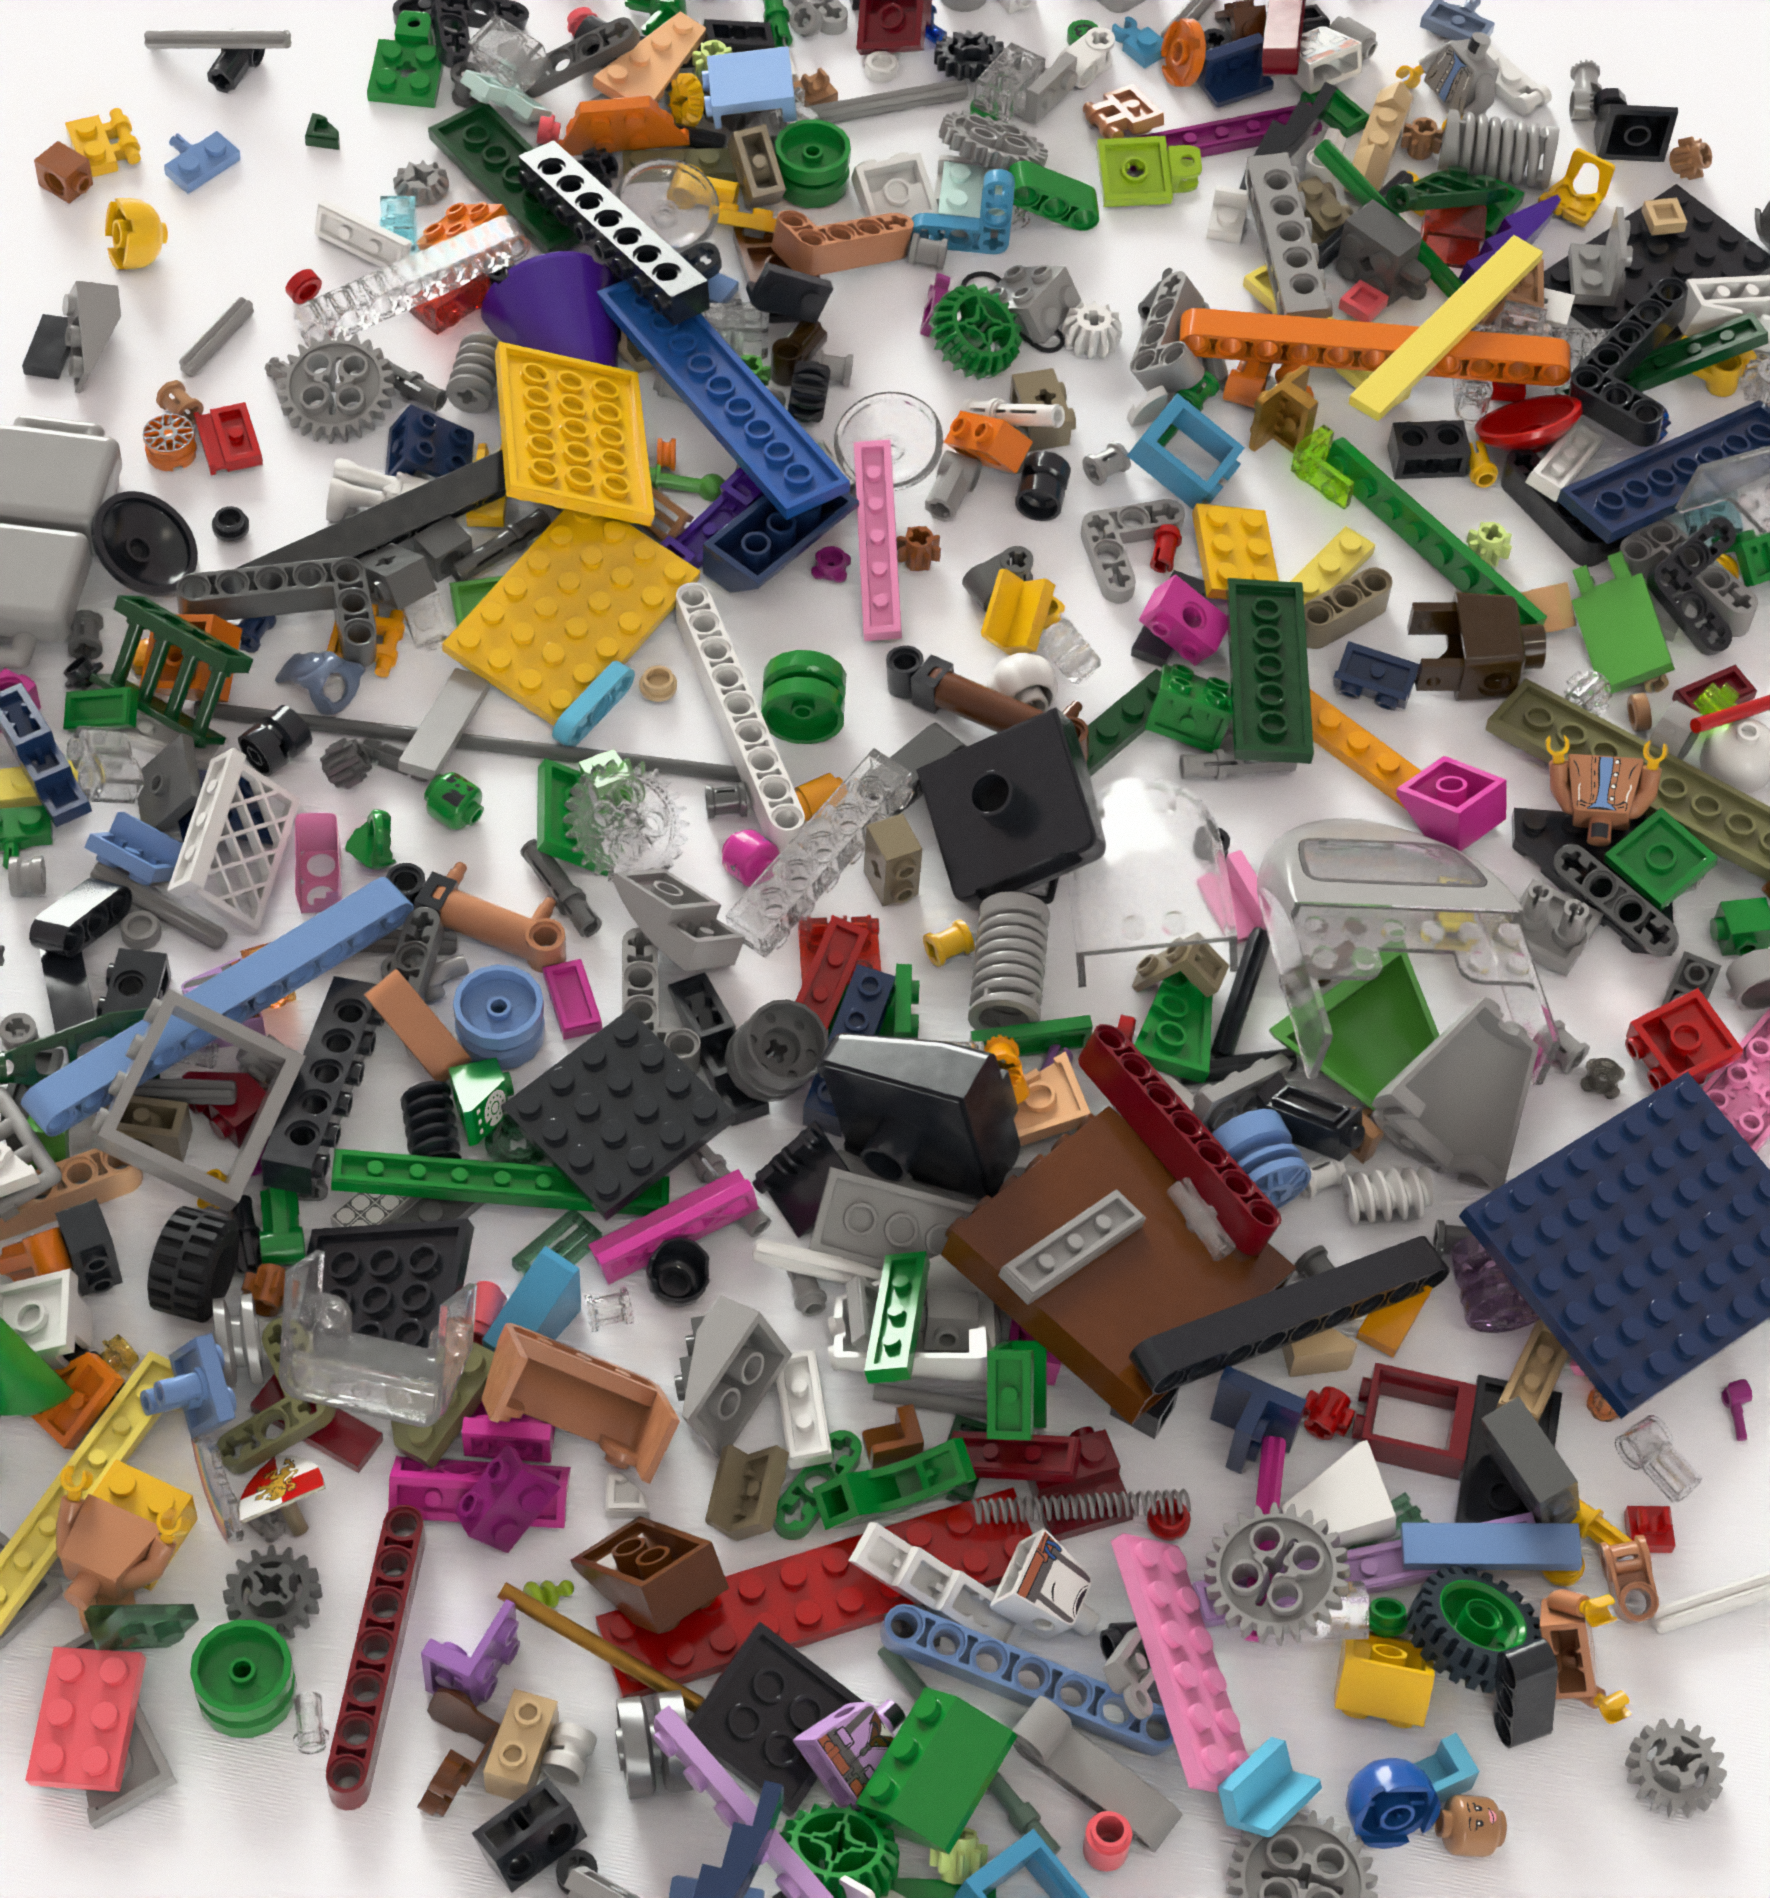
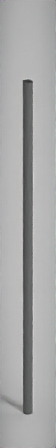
M195 701L194 716L197 715L201 701ZM217 703L212 718L263 724V718L274 710ZM297 713L306 723L309 730L410 742L418 729L417 727ZM463 733L455 747L577 763L594 757L597 754L607 752L606 750ZM616 752L628 769L742 782L736 766Z

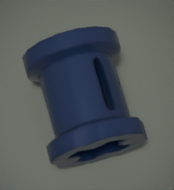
M276 616L241 619L239 624L236 625L242 628L241 648L239 649L249 653L258 651L261 646L260 640L265 632L271 630L276 625Z

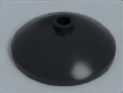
M127 491L111 496L96 511L91 526V537L95 552L109 574L125 587L150 596L169 595L176 592L177 582L180 578L195 572L198 551L194 535L184 518L165 501L144 492Z

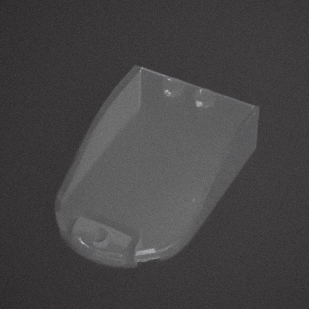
M1155 778L1125 779L1113 782L1094 791L1107 842L1106 852L1099 860L1066 874L1078 987H1086L1084 956L1226 942L1228 963L1230 965L1229 970L1230 972H1238L1237 931L1226 859L1217 822L1208 806L1197 795L1183 786Z

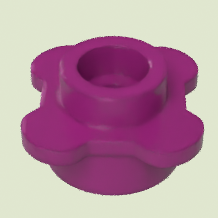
M835 546L824 547L815 553L816 566L811 568V575L814 578L834 580L836 583L844 582L847 579L846 568L851 564L849 554Z

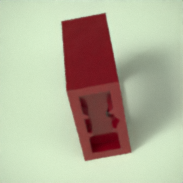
M1375 1362L1371 1378L1362 1377L1358 1402L1365 1403L1363 1415H1355L1351 1439L1358 1440V1443L1368 1440L1376 1462L1458 1480L1466 1457L1477 1385ZM1379 1394L1451 1410L1445 1450L1373 1434Z

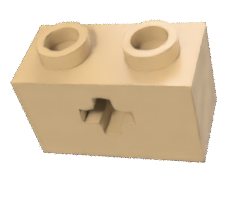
M514 1688L483 1770L486 1793L516 1801L537 1785L541 1774L540 1764L544 1753L550 1750L552 1744L550 1737L555 1724L559 1722L558 1701Z

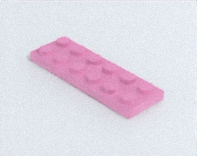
M1122 1533L1111 1540V1544L1188 1786L1192 1789L1219 1793L1217 1787L1250 1756L1246 1752L1240 1734L1239 1719L1233 1712L1226 1691L1227 1683L1225 1677L1219 1670L1213 1652V1640L1203 1623L1199 1609L1200 1601L1192 1588L1186 1570V1558L1177 1545Z

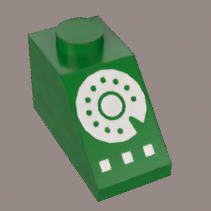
M497 1057L448 1068L454 1104L469 1146L478 1145L505 1118L501 1105L508 1101L509 1096L514 1095L511 1075L509 1071L502 1073Z

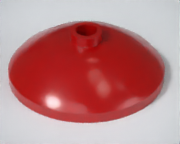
M1556 394L1531 397L1504 405L1489 412L1477 421L1474 430L1476 438L1490 447L1506 451L1530 449L1537 453L1544 450L1546 445L1557 441L1578 422L1583 413V407L1578 398L1571 397L1570 395Z

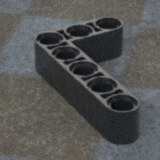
M1668 277L1659 281L1571 373L1569 395L1581 401L1583 407L1582 415L1640 447H1649L1658 442L1662 427L1663 408L1656 400L1623 381L1682 321L1685 315L1688 287L1684 281L1675 277Z

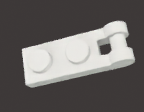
M1490 44L1486 53L1499 67L1495 83V94L1521 116L1534 111L1536 105L1543 106L1552 100V93L1547 85L1537 84Z

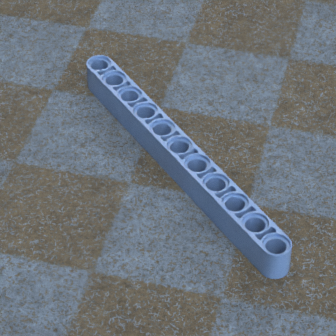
M380 877L183 996L242 1024L404 924L408 914L413 911V904L388 878ZM171 1014L137 1087L218 1037ZM144 1020L139 1021L39 1081L24 1094L21 1099V1106L45 1134L52 1137L65 1132L98 1112L101 1107L104 1108L111 1104L114 1096L108 1093L110 1085L119 1070L126 1073L132 1060L125 1056L136 1034L144 1035L149 1023Z

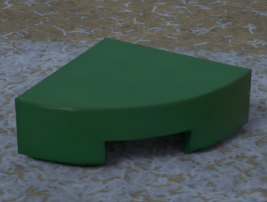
M312 113L305 134V146L339 150V131L328 122V118Z

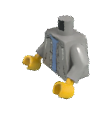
M1475 32L1470 39L1451 40L1420 59L1418 61L1419 65L1415 68L1402 65L1396 70L1395 75L1403 79L1410 74V77L1404 81V84L1408 89H1414L1419 85L1421 75L1425 73L1424 82L1449 109L1458 110L1461 119L1465 113L1472 112L1476 120L1479 115L1486 114L1487 110L1494 103L1495 83L1499 67L1486 53L1491 43L1490 37L1484 33ZM1447 118L1444 120L1442 124V130H1445Z

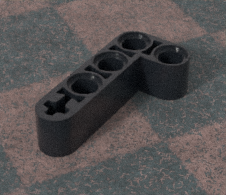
M1512 449L1508 453L1500 481L1501 487L1573 562L1580 566L1587 565V567H1593L1608 560L1607 556L1619 552L1621 542L1631 534L1607 544L1558 501H1553L1525 483L1530 473L1542 460L1536 453L1530 449Z

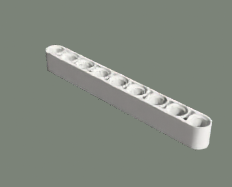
M686 583L680 586L676 592L675 620L680 635L742 782L745 783L747 795L765 837L777 846L780 855L789 856L796 854L802 849L804 843V811L709 590L699 583Z

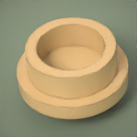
M661 665L651 666L641 676L639 689L641 694L648 700L655 702L666 701L675 695L677 679L669 668Z

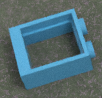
M1177 393L1127 454V457L1190 508L1194 509L1196 503L1201 504L1203 500L1209 504L1223 488L1218 483L1219 480L1223 477L1228 481L1240 467L1241 463L1236 459L1245 447ZM1171 423L1221 463L1207 482L1157 442Z
M1034 1828L967 1878L954 1895V1898H987L986 1895L1023 1867H1026L1050 1898L1090 1897Z

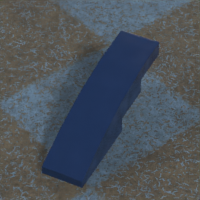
M19 683L0 691V730L55 827H59L92 812L90 802L74 778L70 764L56 744L51 728L23 684Z
M764 1781L753 1826L733 1822L722 1867L719 1868L702 1863L693 1898H743L769 1847L785 1799L782 1784Z

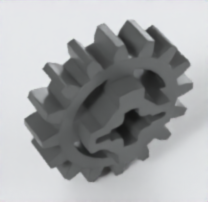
M269 1545L267 1555L260 1556L259 1552L253 1549L251 1550V1562L247 1564L240 1559L235 1562L238 1575H226L227 1586L230 1588L223 1591L224 1603L229 1605L226 1607L227 1617L229 1621L236 1619L257 1620L273 1627L278 1633L285 1632L290 1639L295 1638V1626L299 1625L305 1629L310 1627L307 1613L314 1615L320 1612L319 1603L316 1599L322 1598L323 1593L321 1584L317 1583L319 1581L317 1568H309L308 1557L305 1554L294 1560L291 1547H287L282 1555H277L274 1545ZM301 1583L303 1591L298 1602L295 1598V1593L298 1591L297 1585ZM246 1587H248L251 1594L247 1597L248 1603L244 1605L243 1595Z

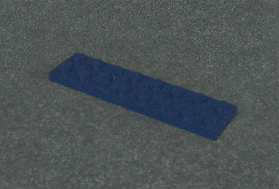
M1758 400L1562 488L1557 501L1596 533L1598 537L1609 544L1769 470L1770 408L1761 400Z

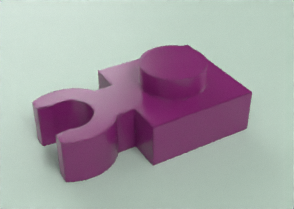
M937 273L934 285L930 284L927 294L928 302L924 307L919 334L929 337L933 329L928 324L933 316L932 311L934 306L941 301V297L950 292L948 291L950 277Z

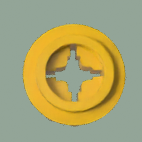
M679 73L677 79L671 82L672 90L668 92L670 97L668 107L671 108V115L676 123L696 127L702 118L705 106L702 85L694 74Z

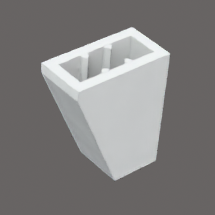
M1368 1440L1356 1444L1281 1507V1514H1286L1288 1507L1291 1504H1295L1297 1517L1300 1518L1307 1510H1312L1313 1525L1326 1519L1329 1528L1327 1534L1338 1532L1340 1537L1338 1547L1346 1549L1396 1535V1514ZM1292 1542L1287 1550H1291L1298 1543Z

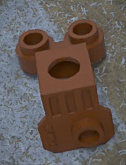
M438 1688L427 1709L432 1719L456 1733H465L485 1746L475 1763L450 1749L417 1806L418 1809L432 1817L435 1813L444 1817L461 1785L467 1787L494 1741L501 1725L479 1712L465 1693L456 1689Z

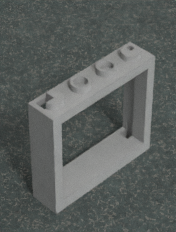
M169 989L161 1000L153 998L149 1009L146 1011L143 1020L148 1022L149 1025L143 1036L135 1035L125 1056L132 1060L126 1073L119 1070L110 1085L108 1093L113 1095L114 1098L108 1110L103 1107L99 1109L90 1129L97 1132L90 1146L230 1212L242 1197L306 1056ZM171 1014L278 1066L225 1182L116 1130Z

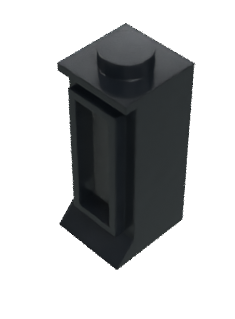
M1280 1072L1256 1092L1257 1110L1272 1109L1280 1114L1292 1136V1143L1340 1162L1353 1149H1357L1364 1139L1365 1128L1362 1121V1107L1360 1106L1352 1109L1291 1085Z

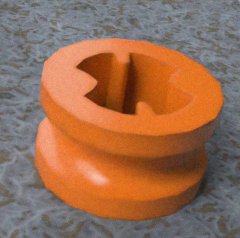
M662 438L657 439V464L661 465V471L664 467L670 468L671 471L676 469V438H671L669 442L663 441Z

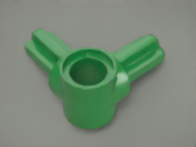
M685 0L624 1L625 6L630 10L650 14L651 17L641 29L642 34L646 36L680 11L687 15Z

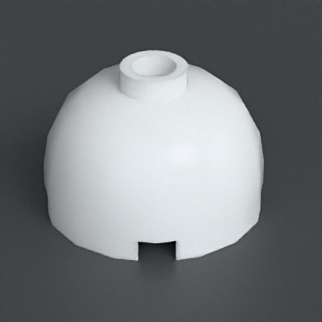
M1749 717L1713 728L1706 736L1699 756L1701 770L1743 793H1753L1763 789L1770 780V729L1760 721Z

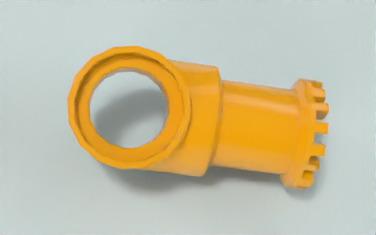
M993 1036L991 1040H987V1045L984 1046L983 1051L995 1054L999 1068L1008 1070L1016 1101L1019 1104L1029 1096L1030 1089L1023 1074L1021 1060L1018 1058V1044L1013 1038L1008 1039L1007 1036Z

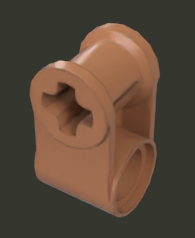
M1644 1535L1635 1536L1634 1541L1610 1546L1606 1542L1599 1543L1600 1564L1608 1584L1609 1593L1615 1600V1603L1612 1604L1615 1614L1627 1623H1639L1652 1618L1659 1607V1597L1652 1573L1650 1551ZM1633 1556V1559L1617 1561V1558ZM1630 1590L1640 1592L1646 1600V1607L1641 1615L1631 1613L1625 1605V1598Z

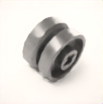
M681 1690L657 1693L653 1700L654 1716L670 1705L687 1725ZM640 1696L616 1699L618 1729H615L620 1771H624L628 1799L653 1796L656 1790V1766H660L664 1787L670 1794L694 1790L684 1776L683 1771L686 1769L684 1764L676 1755H673L671 1758L666 1756L656 1744L653 1735L656 1734L654 1723H649L644 1700Z

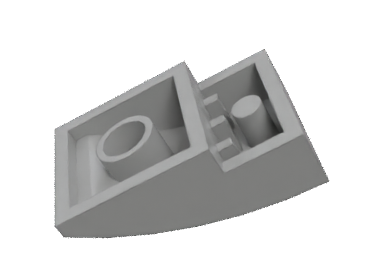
M666 869L614 873L612 881L630 916L647 938L671 961L685 971L733 966L736 964L745 936L716 919L722 904Z

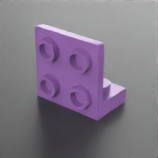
M508 1599L505 1600L471 1657H468L467 1653L454 1643L444 1642L442 1644L430 1638L421 1652L425 1691L434 1695L438 1688L456 1689L465 1693L476 1708L481 1701L484 1703L488 1702L498 1683L496 1675L503 1664L510 1665L520 1647V1640H518L517 1636L519 1621L516 1620L515 1603Z

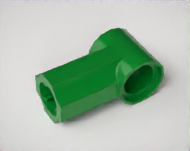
M271 1187L260 1191L263 1231H259L262 1264L270 1263L281 1267L305 1264V1242L303 1227L299 1223L300 1212L297 1192Z

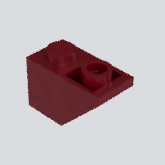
M186 1072L181 1076L182 1079L233 1080L236 1082L238 1094L235 1104H188V1107L196 1115L202 1113L209 1120V1125L213 1132L221 1140L224 1141L228 1138L240 1149L266 1090L248 1073Z

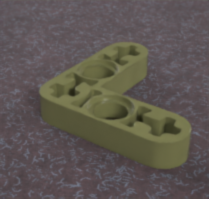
M280 1317L271 1321L265 1327L261 1338L285 1398L227 1431L216 1443L215 1455L217 1460L234 1474H242L252 1470L321 1430L335 1416L336 1405L308 1339L302 1329L289 1318ZM284 1333H288L286 1340L294 1352L287 1353L280 1346L282 1342L280 1336ZM307 1364L308 1372L305 1378L299 1382L291 1383L289 1376L292 1369L297 1365ZM310 1393L318 1401L316 1404L317 1411L314 1414L309 1413L311 1406L308 1399L304 1396L305 1394ZM284 1420L285 1428L282 1434L277 1438L267 1439L266 1432L269 1425L274 1421ZM253 1435L261 1443L260 1446L256 1447L254 1445L257 1442L252 1438ZM240 1444H241V1445H242V1447L240 1448V1454H241V1455H240L238 1458L234 1459V1458H233V1456L235 1455V1449H234V1448H235L237 1445H240Z

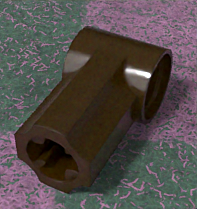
M801 321L787 337L780 338L773 343L770 367L771 379L775 383L782 386H791L797 362L799 360L808 362L814 357L818 349H821L827 342L828 332L823 329L819 321L816 324Z

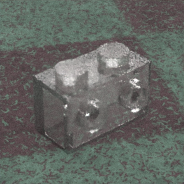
M496 14L468 41L474 55L472 60L480 67L481 71L485 73L490 71L506 87L511 88L514 86L523 93L552 66L542 43Z

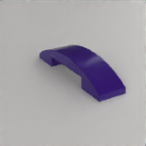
M741 467L720 486L721 495L676 540L669 535L660 544L697 569L703 566V543L764 495Z

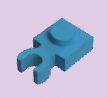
M1129 16L1125 17L1124 29L1116 23L1112 25L1111 32L1115 36V41L1123 43L1122 51L1144 69L1164 58L1161 57L1163 38L1151 28L1146 27L1140 30L1137 28L1136 20Z

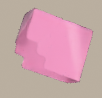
M333 813L297 814L295 818V895L301 913H318L342 900L341 844L337 817ZM318 854L329 855L335 861L334 870L326 876L312 875L307 869V863L311 857ZM325 886L333 890L326 892L325 898H314L313 905L308 903L307 896L313 888Z

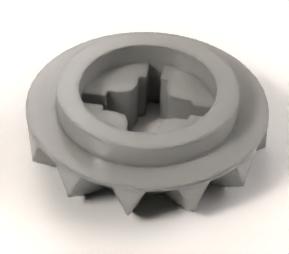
M424 160L420 164H414L409 161L406 168H398L397 176L393 178L395 193L403 201L415 205H426L434 203L446 195L449 189V179L446 169H439L437 162L427 165ZM421 178L423 181L427 180V186H425V184L421 183L419 180L415 181V179Z

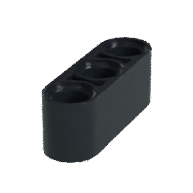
M93 877L86 879L34 919L29 932L31 945L34 948L70 958L76 956L121 922L129 913L132 905V892L130 888Z
M1542 1637L1498 1652L1493 1719L1498 1736L1508 1749L1550 1735L1553 1731L1558 1667L1551 1646Z

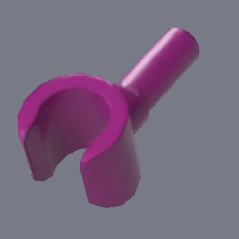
M1746 1379L1730 1382L1721 1394L1723 1404L1726 1408H1730L1733 1416L1737 1441L1748 1439L1742 1404L1751 1402L1753 1395Z

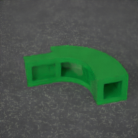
M962 1437L950 1439L922 1453L887 1466L866 1471L844 1473L813 1487L812 1491L825 1530L871 1522L919 1507L952 1494V1490L977 1478Z

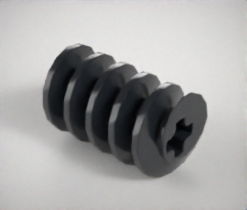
M426 1081L418 1083L403 1093L400 1102L403 1111V1123L405 1124V1136L408 1139L407 1150L410 1153L409 1155L462 1159V1156L459 1154L460 1142L456 1140L458 1129L454 1126L456 1116L452 1112L454 1104L450 1098L452 1095L451 1087L446 1082Z

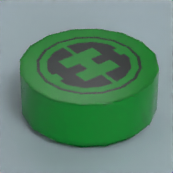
M1089 20L1072 22L1067 28V43L1069 46L1072 45L1090 29L1098 27V25Z

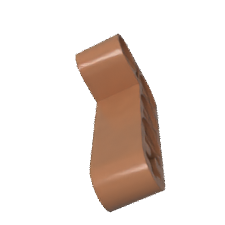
M784 210L779 212L777 216L771 248L792 270L817 276L905 258L908 253L914 222L904 214L887 213L816 226L804 214L798 211Z

